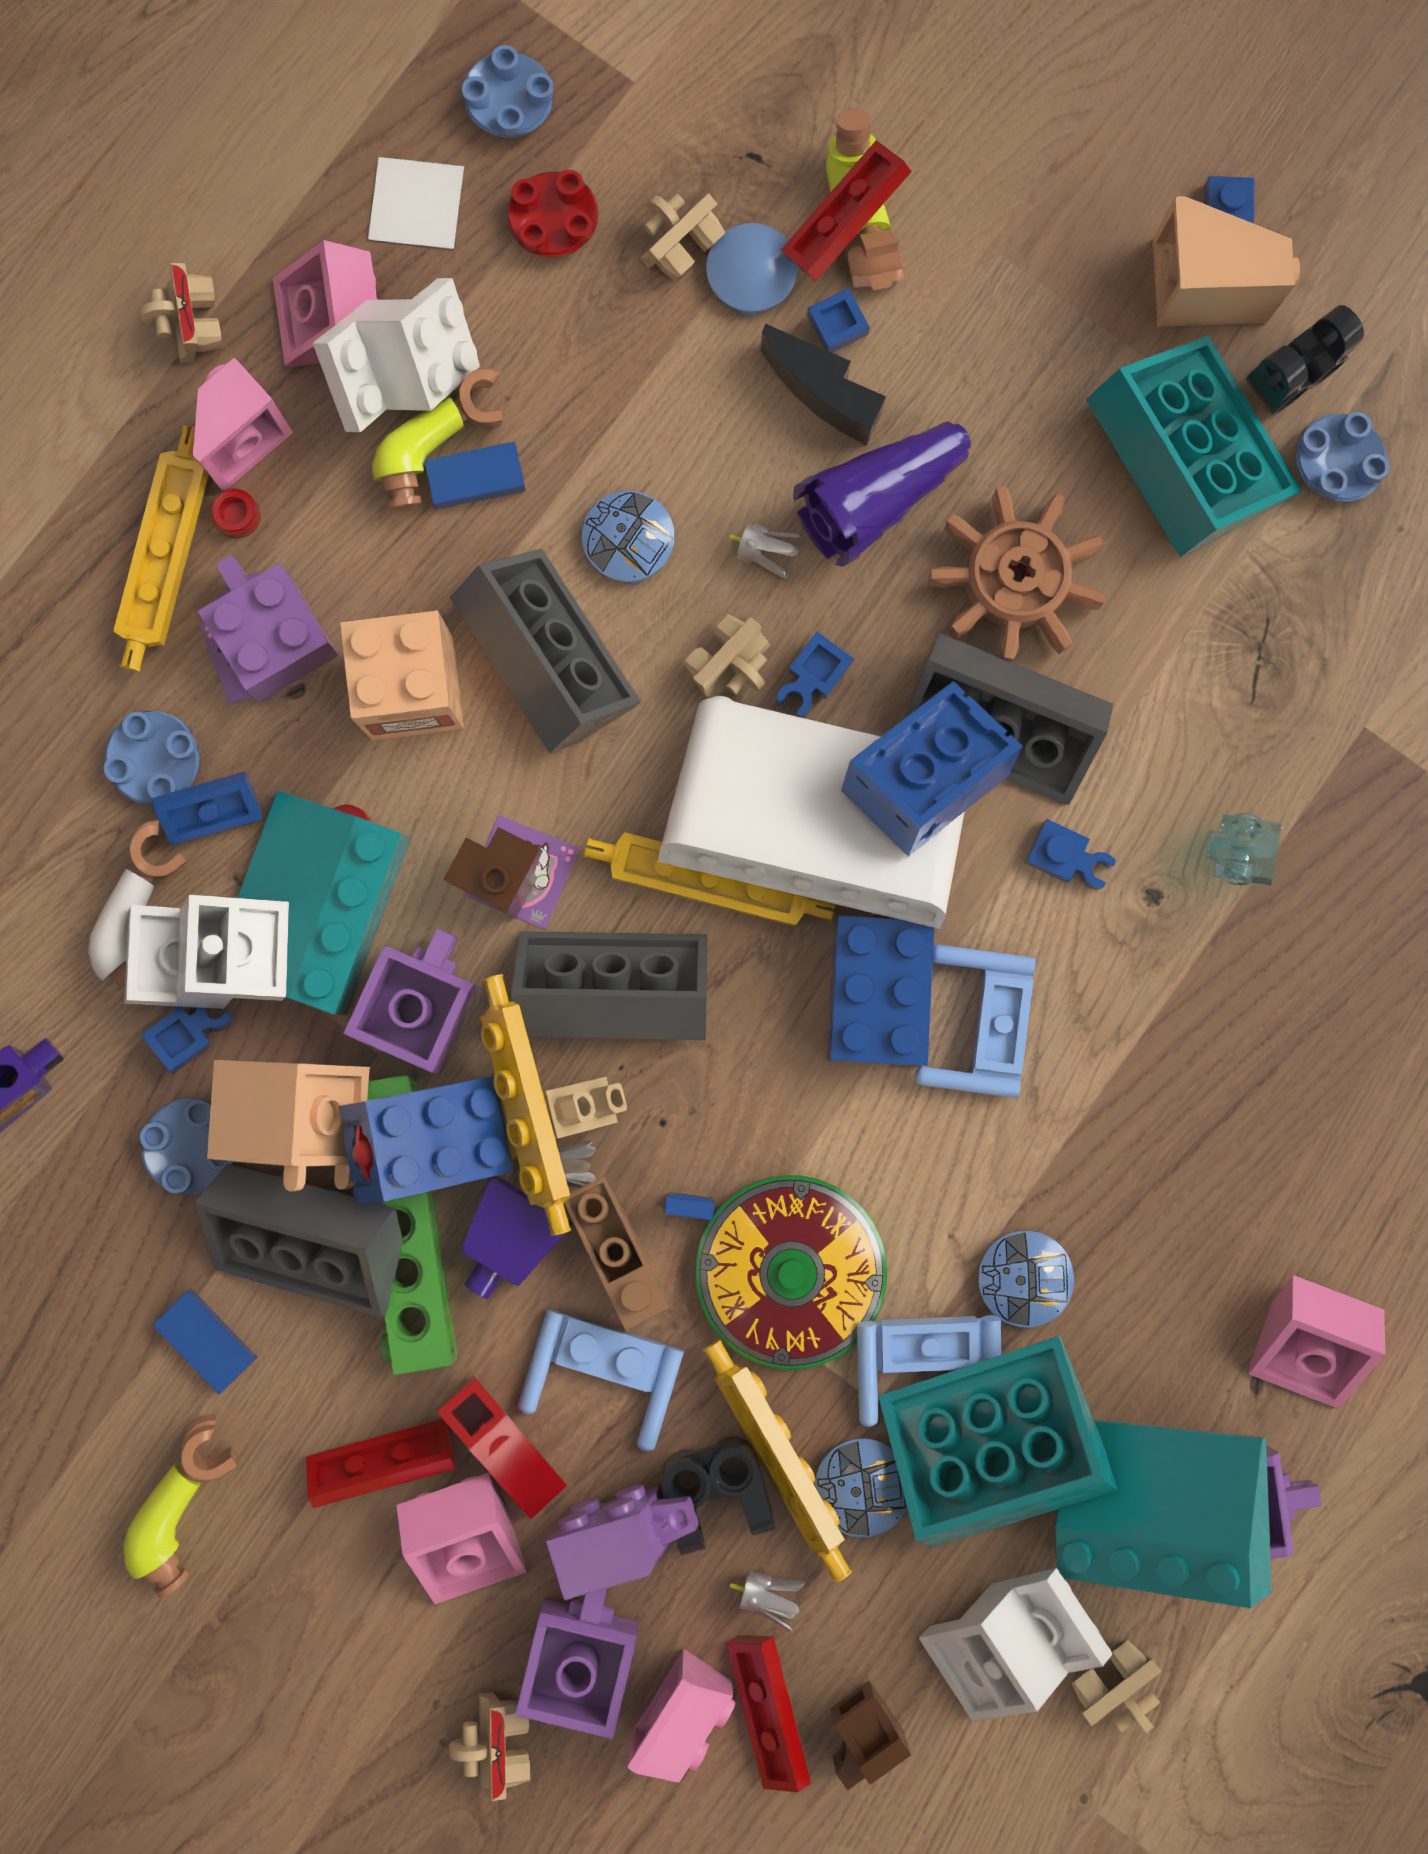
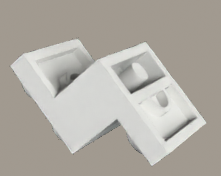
M437 278L413 299L366 300L313 342L345 432H361L385 410L431 411L454 391L470 372L480 367L477 350L472 342L463 313V306L459 300L453 278Z
M189 895L182 908L131 905L128 917L124 1004L224 1009L232 998L282 1001L286 997L289 902Z
M1057 1568L992 1583L960 1619L931 1625L919 1637V1640L972 1722L1037 1712L1069 1672L1103 1667L1113 1654Z

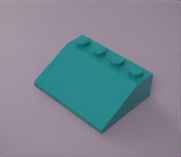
M1209 336L1119 368L1086 399L1097 421L1103 427L1119 454L1121 461L1128 469L1143 494L1145 501L1149 504L1165 531L1168 540L1172 543L1180 557L1210 544L1302 491Z
M278 790L238 898L289 902L286 997L334 1015H346L411 838L401 832Z
M1060 1336L879 1395L916 1541L931 1547H937L1118 1491L1102 1439Z
M1094 1419L1118 1491L1058 1509L1056 1522L1057 1569L1064 1579L1250 1609L1272 1593L1266 1437Z

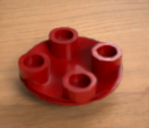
M577 171L544 172L529 179H520L513 185L511 189L512 197L507 210L508 225L514 239L528 252L542 257H562L579 250L592 237L598 223V205L591 189L583 182L582 176Z

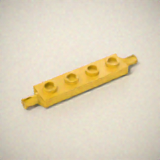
M184 425L178 450L160 453L113 630L127 641L120 667L128 671L140 673L146 646L165 645L209 476L193 456L195 427L190 428Z
M626 832L623 833L616 845L589 838L587 841V847L589 848L585 849L584 857L611 863L613 880L794 927L804 914L824 918L829 921L832 920L834 913L832 911L836 905L834 903L658 862L661 841ZM817 907L829 909V910H832V911L820 909V908H817Z
M503 974L482 979L490 1008H488L485 1015L480 1016L482 1023L481 1038L484 1047L490 1053L493 1064L495 1091L499 1098L502 1099L508 1120L506 1126L507 1136L510 1143L515 1147L520 1165V1184L523 1191L528 1195L530 1205L536 1204L545 1209L551 1232L550 1235L563 1234L571 1231L563 1204L570 1197V1192L520 1006L517 1003L509 1002Z
M721 1339L714 1341L703 1349L717 1373L714 1380L810 1550L815 1552L817 1557H821L833 1582L845 1579L852 1571L837 1548L845 1540L837 1527L840 1523L837 1513L818 1494L813 1485L815 1482L814 1473L808 1463L803 1458L798 1457L789 1442V1439H791L790 1431L782 1418L777 1414H773L764 1397H766L767 1392L760 1378L754 1372L749 1371L747 1367L740 1368L737 1364H734Z

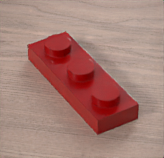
M875 140L783 246L781 251L793 264L816 282L912 171L903 159Z
M443 1419L306 1456L307 1498L312 1507L317 1508L454 1470L456 1466L452 1429Z
M738 1635L726 1644L762 1787L769 1790L799 1793L809 1786L811 1781L774 1636Z

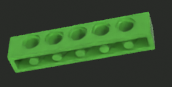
M404 1075L369 1081L367 1100L418 1091L416 1076ZM433 1191L381 1202L387 1206L395 1207L396 1210L404 1211L410 1217L411 1229L406 1236H402L403 1245L399 1259H410L418 1268V1278L415 1283H404L395 1274L388 1308L384 1314L387 1334L381 1335V1350L385 1364L392 1363L393 1375L452 1366L458 1359ZM415 1307L423 1312L426 1324L422 1331H412L405 1326L403 1322L405 1308Z

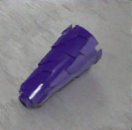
M947 421L920 434L908 436L900 441L879 447L841 465L825 469L805 478L795 485L793 490L794 502L803 496L806 502V506L797 511L804 529L818 550L827 559L837 553L841 556L834 565L843 567L859 558L866 548L879 539L885 531L899 522L909 508L942 484L948 474L967 460L969 455L968 449L971 447L970 437L960 424L953 425Z

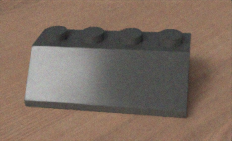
M542 549L478 565L450 596L549 753L584 740L641 702Z
M939 633L903 719L954 681L965 691V698L970 696L1007 731V737L1011 734L1023 746L1009 776L1005 779L1069 805L1108 733L1113 704Z
M519 932L511 1000L520 1006L528 1037L706 1040L707 935Z
M229 1163L225 1165L195 1201L194 1204L217 1271L380 1318L386 1313L403 1245L395 1207L387 1206L381 1202L356 1204L355 1197L308 1184H305L300 1191H288L284 1187L283 1178Z

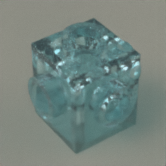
M1247 813L1235 816L1223 814L1220 832H1210L1206 858L1215 860L1213 877L1223 878L1226 882L1234 885L1257 883L1271 886L1282 823L1261 820L1258 816Z

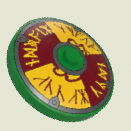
M778 1175L755 1181L741 1188L723 1202L713 1214V1220H709L698 1246L695 1270L696 1287L702 1309L709 1323L720 1338L734 1351L755 1363L767 1367L789 1370L806 1369L828 1363L849 1351L857 1344V1323L875 1321L886 1290V1256L883 1243L873 1221L865 1210L847 1193L832 1184L813 1177Z

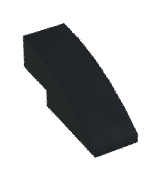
M765 324L762 331L760 350L777 376L814 414L838 431L867 445L881 416L886 396L848 380L850 360Z

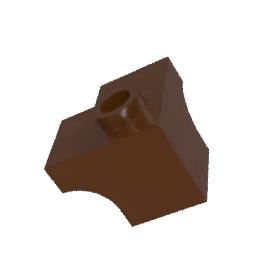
M498 827L487 848L465 838L444 880L474 898L516 919L538 878L535 875V870L543 850Z
M870 1680L830 1708L833 1726L842 1737V1744L833 1755L835 1771L847 1791L864 1778L870 1785L911 1756L903 1728Z

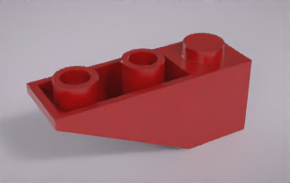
M474 1375L436 1407L437 1413L530 1520L567 1487L566 1483Z

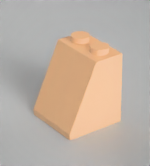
M1175 197L1153 238L1157 327L1266 324L1277 308L1283 304L1284 299L1292 288L1296 287L1299 280L1300 263L1297 257H1293L1292 239L1188 197Z

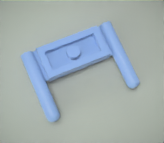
M940 944L934 945V963L985 970L972 1063L973 1072L968 1073L921 1066L915 1072V1081L922 1086L1018 1098L1031 1005L1035 957Z
M547 1309L517 1408L525 1415L535 1413L551 1362L644 1392H652L637 1440V1446L640 1450L651 1452L657 1444L684 1350L580 1317L566 1315L557 1310Z
M987 1315L982 1318L962 1316L880 1320L877 1323L873 1321L857 1323L859 1422L865 1427H872L878 1422L877 1371L898 1373L957 1370L1001 1355V1318Z

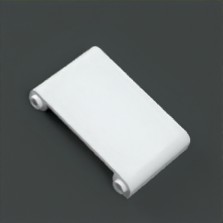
M714 696L701 701L698 705L664 832L658 862L940 929L946 916L965 812L908 857L841 791L850 760L879 739L880 736L737 703L724 696Z

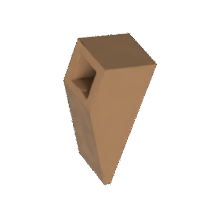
M606 1176L570 1193V1197L564 1204L625 1331L632 1330L673 1309L674 1307L653 1264Z

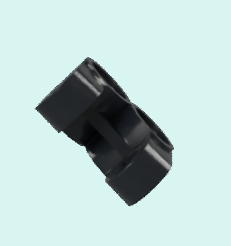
M1345 305L1335 307L1314 325L1301 333L1288 346L1280 347L1262 360L1246 377V381L1273 415L1278 414L1301 397L1308 389H1312L1328 378L1349 359V354L1364 337V328L1360 319L1352 309Z
M737 1436L726 1437L718 1441L716 1445L695 1451L691 1449L679 1450L666 1461L662 1477L664 1499L690 1496L699 1523L695 1531L676 1539L681 1555L706 1548L697 1508L702 1506L707 1500L722 1496L741 1497L752 1536L776 1529L756 1452L745 1439ZM729 1457H738L747 1466L741 1474L730 1476L721 1470L720 1465ZM682 1470H690L698 1475L700 1482L693 1488L684 1489L679 1487L673 1478Z

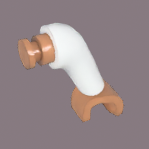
M159 820L149 821L141 825L133 834L129 849L134 865L131 870L125 869L90 934L88 954L92 969L101 981L110 976L118 986L122 983L125 984L130 906H146L155 887L151 884L154 878L167 877L187 863L179 853L168 863L160 866L151 865L144 860L142 854L144 845L152 838L159 837Z

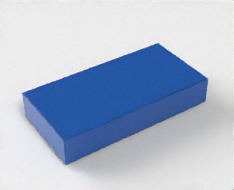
M515 441L425 460L435 509L526 491Z
M193 1289L187 1290L153 1324L159 1333L218 1394L222 1393L258 1358Z

